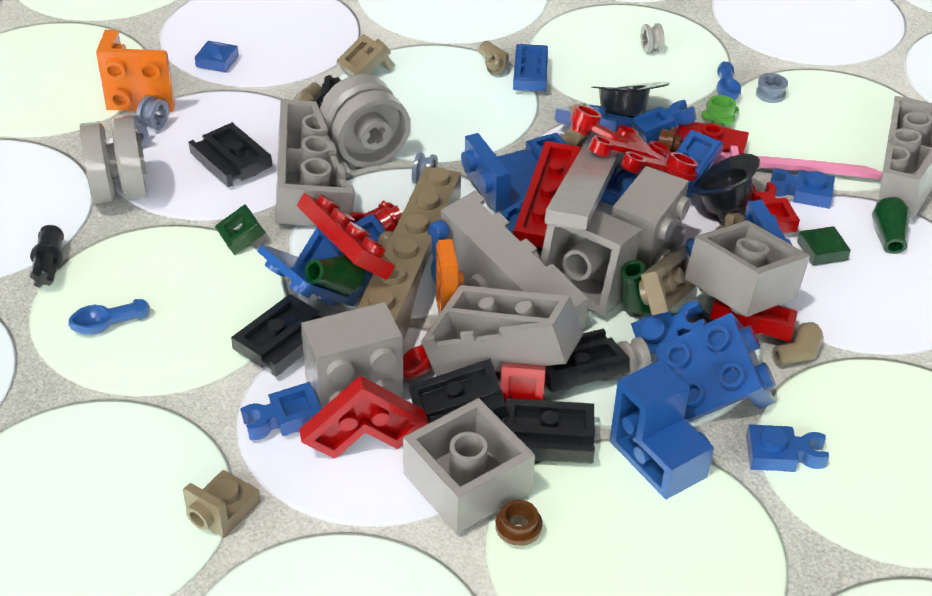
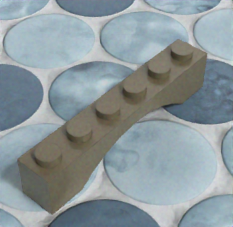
M424 167L384 253V256L396 267L387 280L373 274L357 307L358 309L385 302L403 336V340L408 331L418 287L433 250L431 235L428 234L429 225L435 220H441V209L461 198V172L450 171L440 167Z

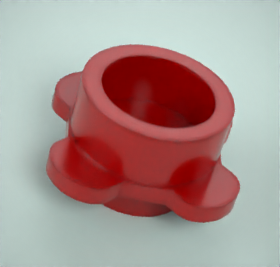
M383 200L381 203L384 209L375 215L386 231L394 232L402 212L397 205L390 209Z

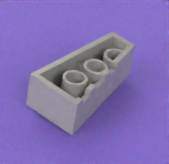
M895 96L882 171L879 201L888 197L900 198L910 208V217L915 218L932 190V103Z
M281 99L275 206V223L316 226L296 206L303 193L316 199L322 194L339 204V209L347 214L353 212L355 192L352 185H348L346 181V171L343 164L338 162L336 157L337 149L334 142L328 138V128L317 102Z
M477 190L441 209V220L446 222L449 227L447 238L453 240L458 271L462 270L464 285L571 296L581 330L586 329L589 298L553 264L546 267L536 252L537 248L529 240L524 239L520 242L507 229L510 222L501 213L497 212L492 215L483 206L485 198Z

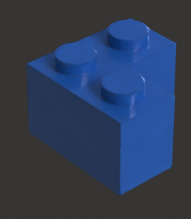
M660 359L618 380L609 442L667 500L708 477L714 447L703 433L698 432L684 419L690 386L686 384L681 375L675 373Z

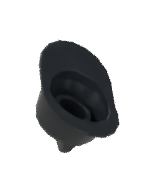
M647 82L619 87L591 86V88L599 89L600 105L606 107V113L633 118L645 112L651 89L668 86L670 82Z
M740 154L721 160L705 172L698 184L693 187L691 193L700 197L709 213L717 214L720 221L725 222V216L728 213H737L739 209L747 205L748 201L752 200V177L759 168L760 159L753 154Z

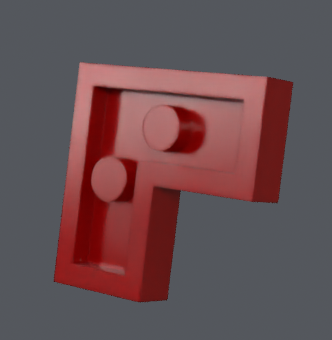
M360 375L299 429L301 443L335 459L365 433L398 449L403 445L404 436L428 424L425 410Z

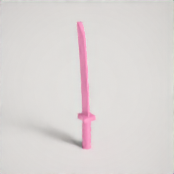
M730 146L729 152H721L713 165L731 156L739 155L738 146ZM758 156L760 159L759 168L819 171L827 174L882 179L881 171L867 166Z

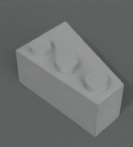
M460 285L423 337L421 343L435 375L439 376L490 358L495 372L501 371L502 363L541 366L566 364L583 333L571 296Z

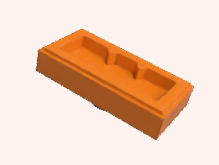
M452 239L438 240V243H436V303L438 314H440L460 285H464L462 270L458 271Z

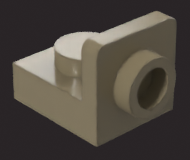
M362 34L336 60L340 68L351 76L362 73L370 74L379 65L389 71L394 68V64L389 58L391 54L389 48L381 40L373 41L365 34Z
M225 470L218 473L203 489L193 483H189L183 488L186 516L190 522L201 530L208 529L222 538H225L260 502L259 489Z

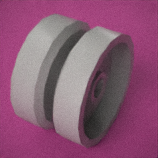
M362 73L346 77L331 88L325 95L320 107L321 114L328 128L327 135L334 142L343 158L355 166L371 167L386 162L401 150L410 134L411 118L406 108L394 96L387 84L375 75Z
M133 116L113 120L111 124L113 143L107 142L105 128L99 121L80 123L82 151L93 204L113 203L116 197L114 179L120 178L122 193L127 200L147 198L143 175L147 174L142 142L137 139Z

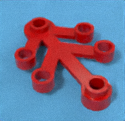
M575 105L570 117L572 122L571 129L583 135H591L592 131L599 134L594 135L588 147L591 152L602 157H609L611 150L625 153L621 166L633 173L640 174L643 168L648 166L688 181L696 180L698 163L691 157L677 152H670L668 146L658 141L652 140L647 145L636 130L625 125H619L617 131L614 132L599 124L602 115L598 111L584 105Z

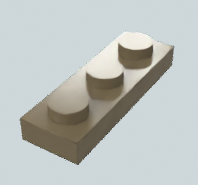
M686 249L670 253L641 274L642 280L639 282L640 296L643 303L649 305L652 315L670 311L696 288L694 284L685 279L689 263Z

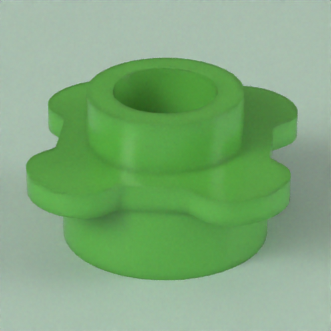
M715 95L706 102L707 109L702 111L701 116L704 120L714 124L732 125L735 122L734 115L739 113V107L736 106V102L731 97Z

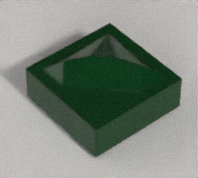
M246 204L215 226L234 255L266 233Z
M835 226L799 231L797 242L802 250L810 255L809 260L812 265L849 259L851 249Z

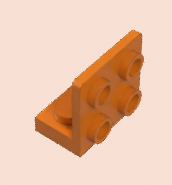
M105 29L97 47L96 56L106 110L137 111L140 101L148 95L155 97L156 100H166L169 112H173L175 101L168 52L165 50L126 49V45L120 42L119 30Z

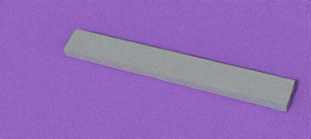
M592 131L591 135L588 136L546 209L544 223L547 225L578 231L587 230L622 155V152L611 150L609 157H602L591 152L588 149L594 135L599 134Z

